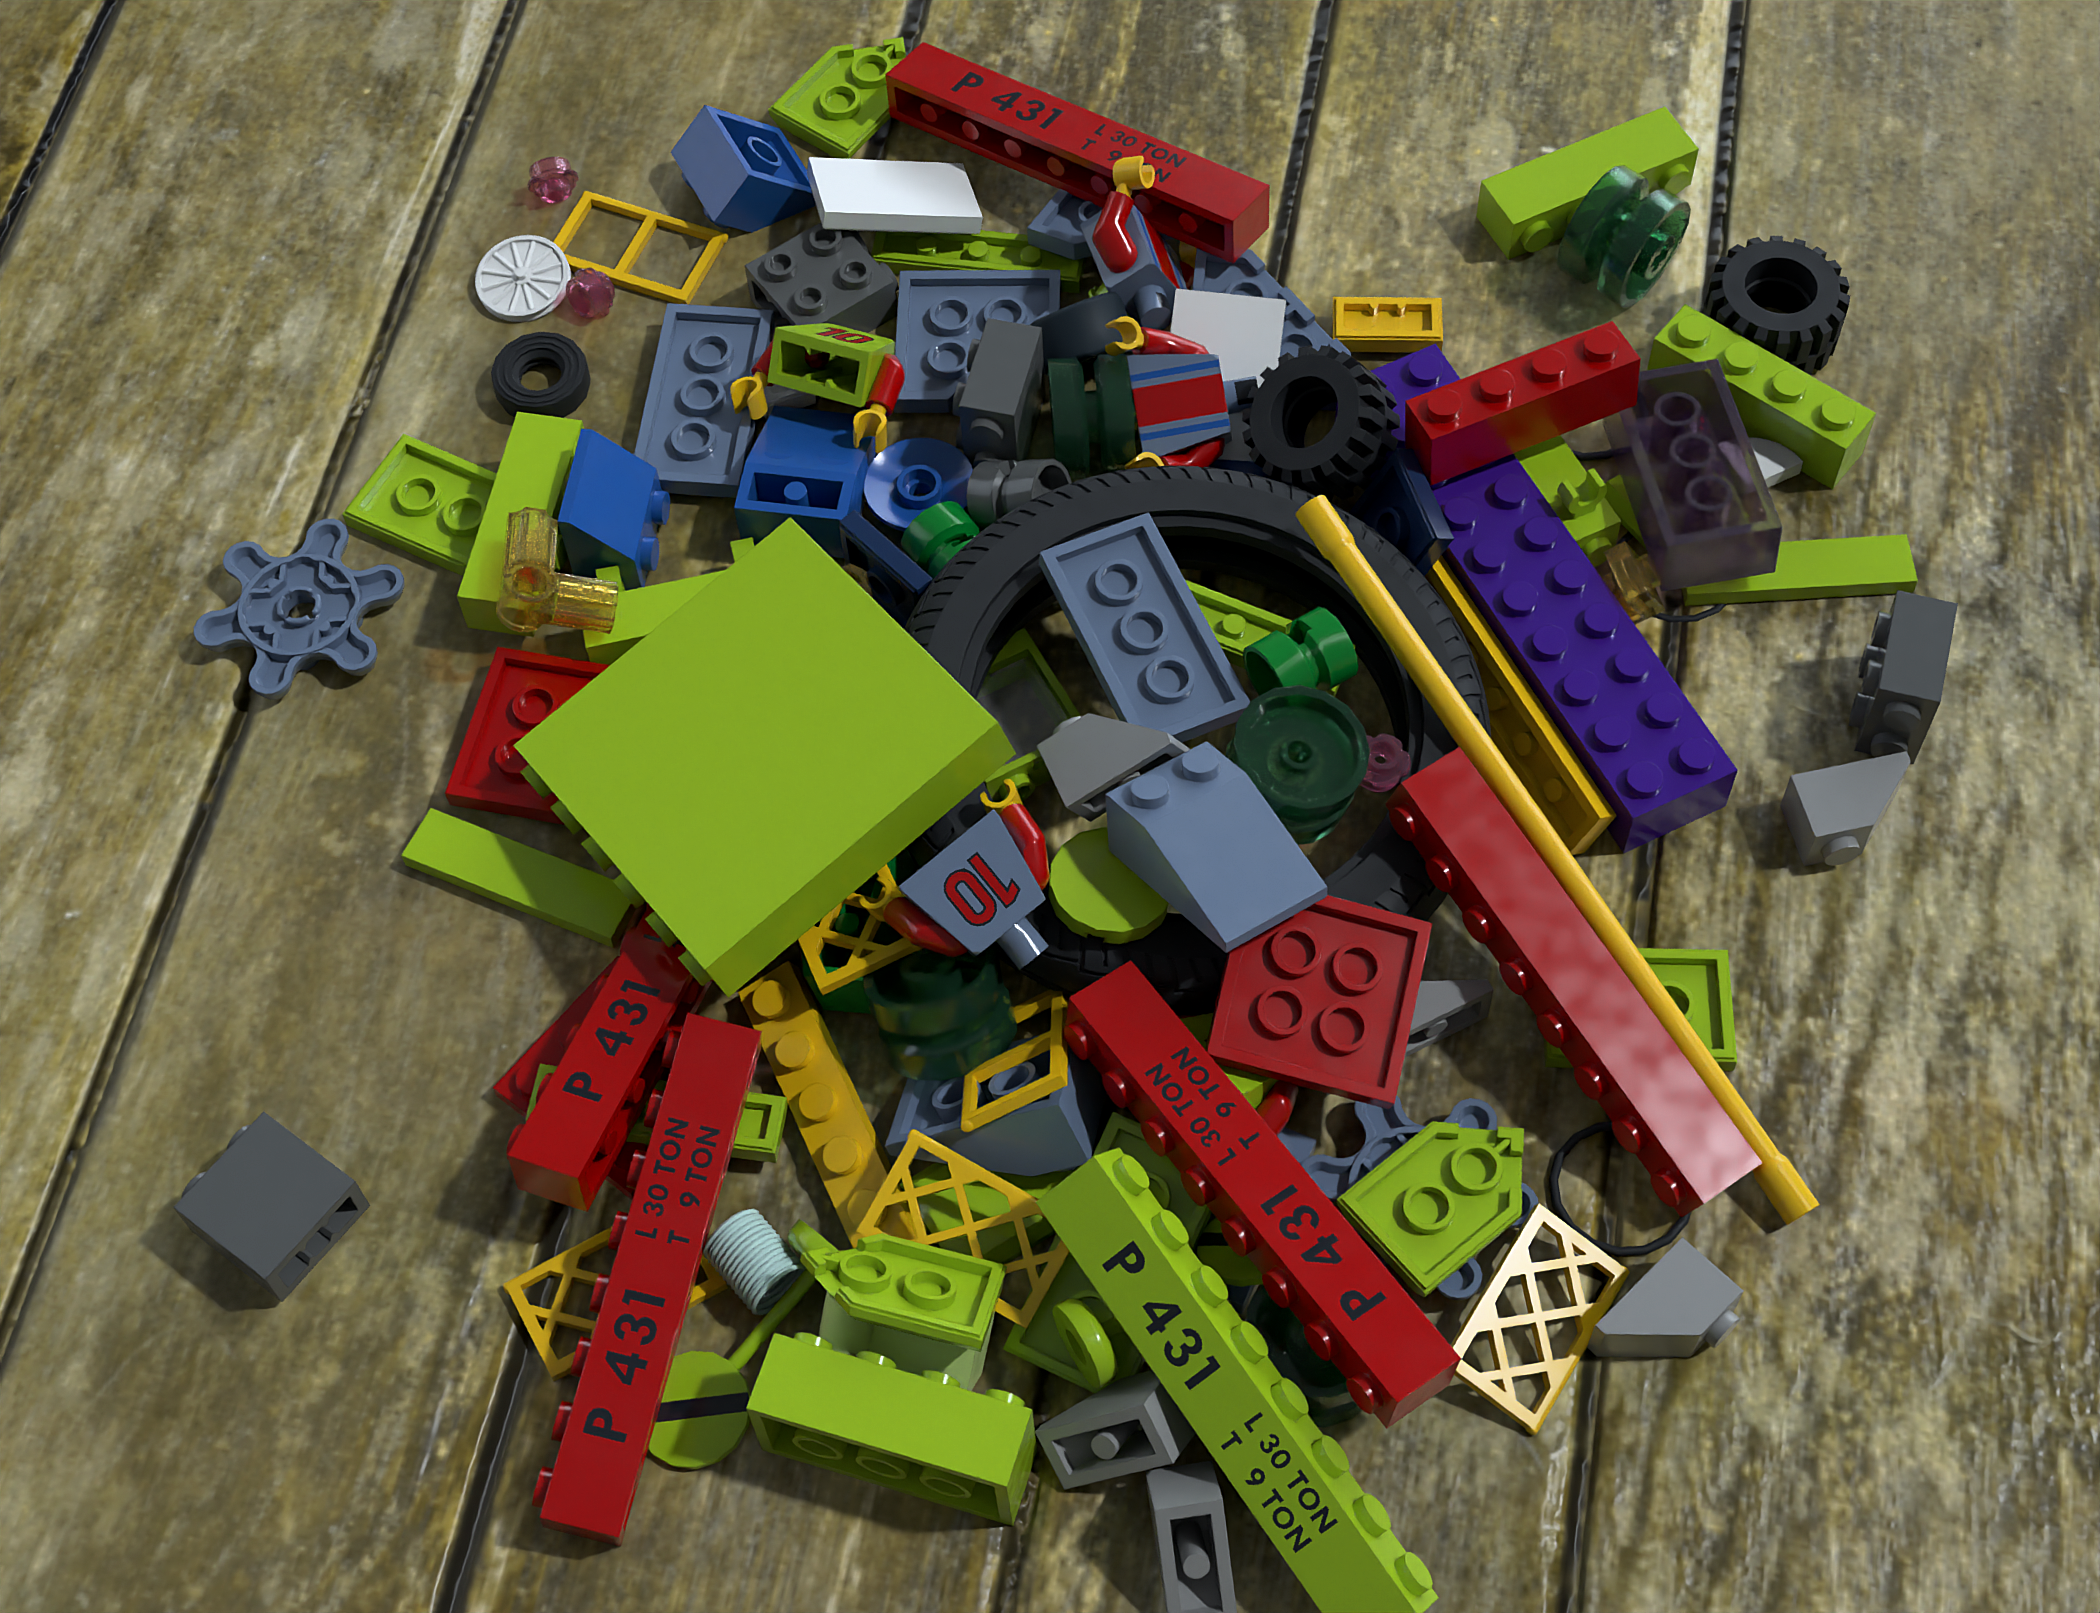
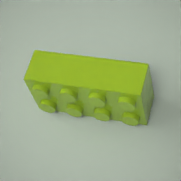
M798 1332L794 1338L774 1333L746 1407L763 1451L1010 1526L1014 1525L1037 1454L1033 1411L1030 1408L1024 1407L1025 1403L1021 1398L997 1389H988L985 1395L960 1388V1383L955 1378L938 1371L924 1370L921 1376L896 1369V1364L892 1360L877 1353L860 1351L857 1357L834 1351L832 1350L833 1346L831 1343L813 1334Z

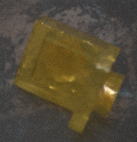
M1625 541L1604 551L1612 572L1601 578L1635 625L1665 610L1656 590V587L1662 585V580L1647 553L1639 557Z

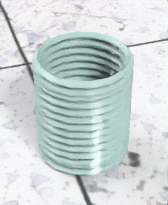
M755 1209L742 1210L724 1221L709 1237L703 1252L704 1258L708 1259V1263L715 1267V1271L719 1272L723 1280L727 1281V1285L731 1286L735 1294L739 1295V1298L743 1300V1303L755 1315L767 1314L806 1269L800 1262V1257H797L796 1253L792 1252V1248H789L788 1244L784 1243V1239L780 1238L779 1234H776V1230L772 1229L768 1221L764 1220L763 1215H760L759 1211Z

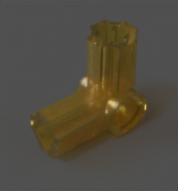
M525 507L521 511L509 513L506 519L501 585L495 605L496 615L501 623L509 629L518 632H531L539 629L543 624L610 634L614 625L619 586H617V582L554 572L558 520L550 517L546 510ZM519 592H524V593L530 594V595H532L533 597H528V596L522 595V594L519 593Z

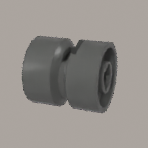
M1030 459L1020 462L1015 460L981 462L973 469L968 481L966 497L970 517L979 528V531H983L993 522L1028 501L1056 488L1071 484L1069 473L1063 464L1055 459Z

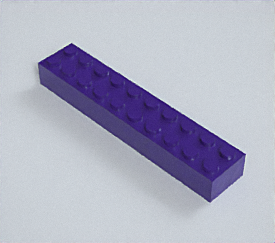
M1436 344L1371 370L1373 374L1387 385L1385 389L1394 395L1397 406L1392 409L1400 416V428L1392 430V435L1398 439L1396 448L1406 449L1405 401L1460 380V377ZM1336 401L1335 421L1338 413V401ZM1388 450L1384 459L1387 461L1394 451ZM1510 454L1430 485L1454 537V540L1443 552V558L1617 815L1608 825L1607 830L1623 854L1725 807L1738 771L1516 456ZM1376 469L1374 473L1370 476L1372 480L1378 474L1379 470Z

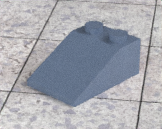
M1207 741L1106 793L1109 851L1225 953L1327 897V885L1246 772Z
M1038 1036L977 1050V1059L981 1064ZM1068 1044L1067 1086L970 1132H964L960 1126L965 1053L911 1067L885 1144L890 1155L899 1156L908 1141L907 1136L912 1129H916L986 1170L1031 1177L1053 1171L1066 1172L1083 1165L1091 1158L1107 1092L1102 1082V1075L1089 1059L1082 1060L1077 1057ZM1050 1050L1006 1071L999 1072L981 1083L977 1081V1109L1049 1075ZM919 1148L914 1159L948 1164L922 1148Z

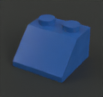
M704 105L671 150L672 156L682 170L681 176L683 180L695 191L703 204L705 216L721 228L733 227L753 233L816 206L807 176V169L780 128Z
M581 429L557 521L578 587L599 588L596 569L618 565L625 591L642 588L645 586L648 571H655L658 565L659 540L656 535L659 525H666L669 518V492L662 491L657 468L596 431Z

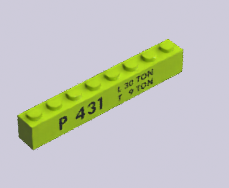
M1120 1147L1093 1156L1036 1201L1042 1213L1322 1613H1424L1439 1598L1432 1589L1433 1582L1428 1569L1415 1554L1406 1552L1390 1530V1518L1383 1505L1373 1495L1364 1493L1349 1472V1461L1341 1446L1333 1438L1323 1435L1307 1413L1309 1406L1302 1391L1294 1382L1280 1375L1267 1356L1268 1347L1260 1332L1249 1322L1241 1320L1227 1300L1228 1290L1221 1277L1211 1267L1202 1265L1187 1243L1189 1237L1182 1222L1169 1210H1163L1148 1188L1150 1182L1143 1167L1133 1157L1124 1154Z

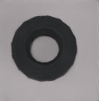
M550 332L522 335L506 344L495 357L491 371L496 398L506 412L513 417H516L517 412L564 418L576 411L586 399L591 382L587 360L582 350L573 340L559 333ZM543 364L553 365L562 372L560 380L547 389L529 390L521 384L522 375L534 366Z

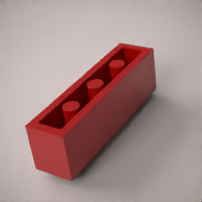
M1610 321L1406 400L1405 447L1406 449L1414 450L1426 479L1430 485H1434L1636 406L1641 358L1615 323Z

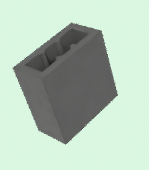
M820 222L745 265L751 301L758 309L773 310L776 323L775 328L829 323L869 333L897 317L898 311L895 292L899 290L897 279L887 264L883 262L878 264L871 257L864 240L855 230L825 229Z
M987 318L981 340L973 339L969 347L967 371L970 373L967 382L958 383L953 399V415L960 417L956 435V448L963 450L973 469L979 463L985 461L1015 460L1020 462L1026 460L1046 397L1042 327Z
M1897 590L1889 613L1878 611L1870 644L1866 643L1860 662L1858 677L1863 678L1861 692L1857 691L1849 718V726L1859 728L1854 751L1871 754L1875 758L1907 751L1911 761L1910 764H1914L1941 702L1958 603Z
M263 1111L251 1125L242 1127L233 1135L228 1143L226 1152L207 1172L198 1174L187 1184L181 1199L173 1208L194 1234L283 1302L369 1208L370 1204L355 1180Z

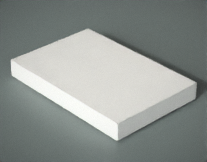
M809 157L807 176L822 227L825 229L980 234L983 216L963 163Z
M1176 289L1170 332L1205 346L1209 354L1218 355L1223 382L1256 376L1259 388L1264 381L1260 374L1267 367L1275 370L1279 366L1278 358L1280 357L1286 300ZM1243 412L1229 414L1232 441L1225 444L1223 455L1217 460L1253 461L1249 456L1252 448L1244 444L1242 432L1249 429L1250 426L1242 421Z

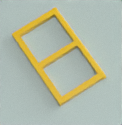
M584 191L553 243L564 253L592 206L644 221L615 269L564 254L570 266V271L671 303L689 304L724 244L727 243L728 234ZM657 226L709 241L681 290L629 274Z
M1050 989L968 1029L960 1126L962 1131L970 1132L1068 1085V1043L1064 1035L1068 997L1063 992ZM1051 1007L1050 1031L980 1064L977 1059V1050H981L982 1040ZM1050 1050L1049 1075L977 1109V1081L981 1083L999 1072L1006 1071Z

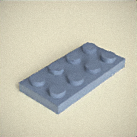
M667 303L634 452L635 456L657 468L662 491L673 494L737 497L745 461L751 452L757 419L753 420L750 418L748 406H745L739 414H735L730 387L737 379L753 377L751 369L773 339L776 324L773 310Z
M1149 512L1040 552L1039 565L1119 721L1167 732L1182 743L1250 717L1252 704Z

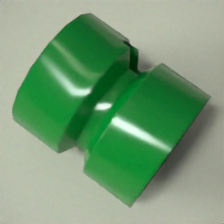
M946 501L938 503L924 510L912 520L904 531L901 540L902 549L914 563L934 579L954 555L979 534V528L957 502Z
M1317 607L1288 623L1285 633L1276 630L1245 647L1243 650L1244 667L1253 688L1264 704L1279 716H1284L1313 700L1316 687L1322 692H1326L1357 675L1358 671L1357 655L1346 630L1333 614L1322 607Z

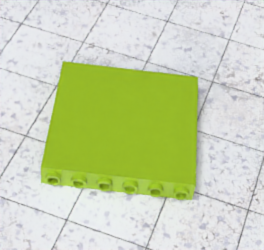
M791 517L513 745L529 763L520 773L543 799L552 792L558 797L559 800L550 807L573 835L582 828L590 835L581 845L604 871H607L615 864L622 872L613 880L620 891L636 909L645 902L651 906L654 912L645 918L648 924L668 947H671L678 940L686 947L687 950L678 959L702 987L713 979L728 998L1016 755L998 721Z

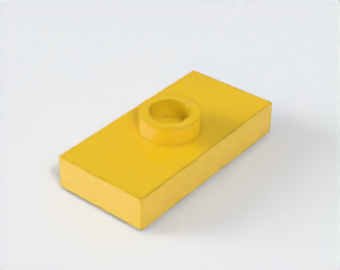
M1333 297L1332 339L1337 338L1350 352H1417L1433 344H1436L1442 352V298Z

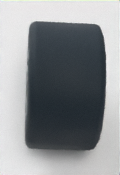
M1107 292L1050 313L1030 324L1031 326L1042 327L1044 374L1046 376L1057 375L1108 356L1109 354L1105 351V345L1123 341L1122 335L1117 329L1105 327V324L1119 317L1128 316L1122 299L1116 292Z

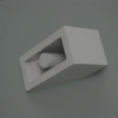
M1090 713L1062 722L1054 729L1051 737L1037 745L1066 808L1090 822L1107 812L1106 793L1190 750V748L1167 732Z
M1907 751L1791 775L1780 806L1804 866L1822 862L1832 866L1841 865L1863 853L1900 788L1911 762Z
M1682 1237L1595 1325L1587 1348L1597 1357H1691L1705 1342L1716 1348L1740 1321V1318L1733 1312L1744 1290Z
M1153 1370L1120 1378L1040 1425L1035 1431L1064 1490L1172 1464L1196 1433Z
M1212 1460L1145 1471L1153 1533L1167 1613H1237L1223 1498Z

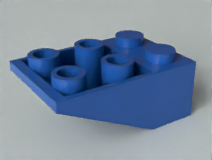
M784 406L773 407L745 461L734 505L740 539L752 537L754 546H756L791 517L830 557L844 558L839 521L853 510L862 516L865 504L864 484L869 464L876 456L875 437L873 436L862 438L858 448L854 447L853 420L856 414Z

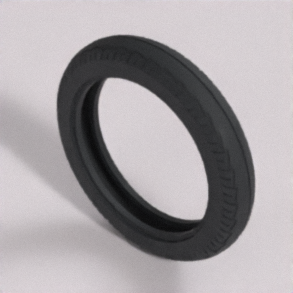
M1153 466L1119 470L1085 478L1042 494L993 522L961 548L930 583L904 628L976 700L991 665L1011 637L1034 616L1057 601L1039 565L1040 552L1149 512L1179 569L1210 571L1242 578L1279 592L1310 611L1317 607L1327 609L1337 618L1346 630L1352 644L1356 645V654L1365 664L1376 682L1387 706L1395 734L1397 751L1396 789L1401 782L1459 747L1329 560L1323 557L1296 518L1295 514L1298 509L1317 496L1294 486L1254 474L1212 467ZM1331 503L1353 535L1355 544L1491 738L1489 710L1479 669L1466 638L1451 611L1436 590L1406 556L1374 529ZM984 782L907 846L918 870L987 815L980 794L985 792L988 799L992 802L994 801ZM1389 810L1373 835L1356 854L1331 875L1322 879L1327 885V895L1426 922L1448 895V892L1441 891L1431 881L1426 870V861L1413 843L1404 840L1396 832L1390 821ZM1049 881L1042 890L1046 900L1025 916L1049 946L1020 970L996 941L986 948L1023 975L1049 989L1063 992L1067 997H1071L1131 960L1177 1016L1214 1013L1227 953L1179 913H1167L1162 924L1142 939L1114 944L1103 943L1104 937H1096L1089 933L1087 938L1072 932L1056 916L1048 897Z

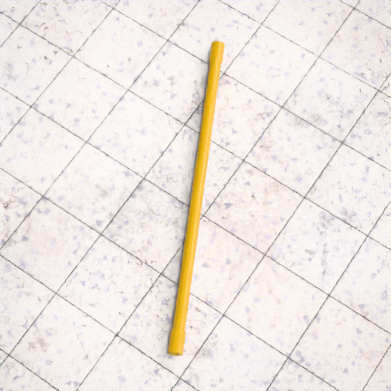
M1319 495L1306 502L1296 512V518L1323 557L1329 560L1457 745L1468 757L1759 1157L1762 1164L1753 1169L1754 1178L1788 1226L1819 1206V1202L1791 1162L1775 1147L1356 546L1353 535L1326 496Z

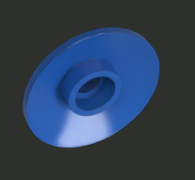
M933 438L902 440L885 448L869 464L864 484L865 500L871 512L881 522L894 529L905 531L912 520L921 512L938 503L946 501L957 502L966 511L968 509L967 487L973 468L967 457L959 449L947 442ZM919 493H925V494H927V495H925V496H915L916 494H919Z

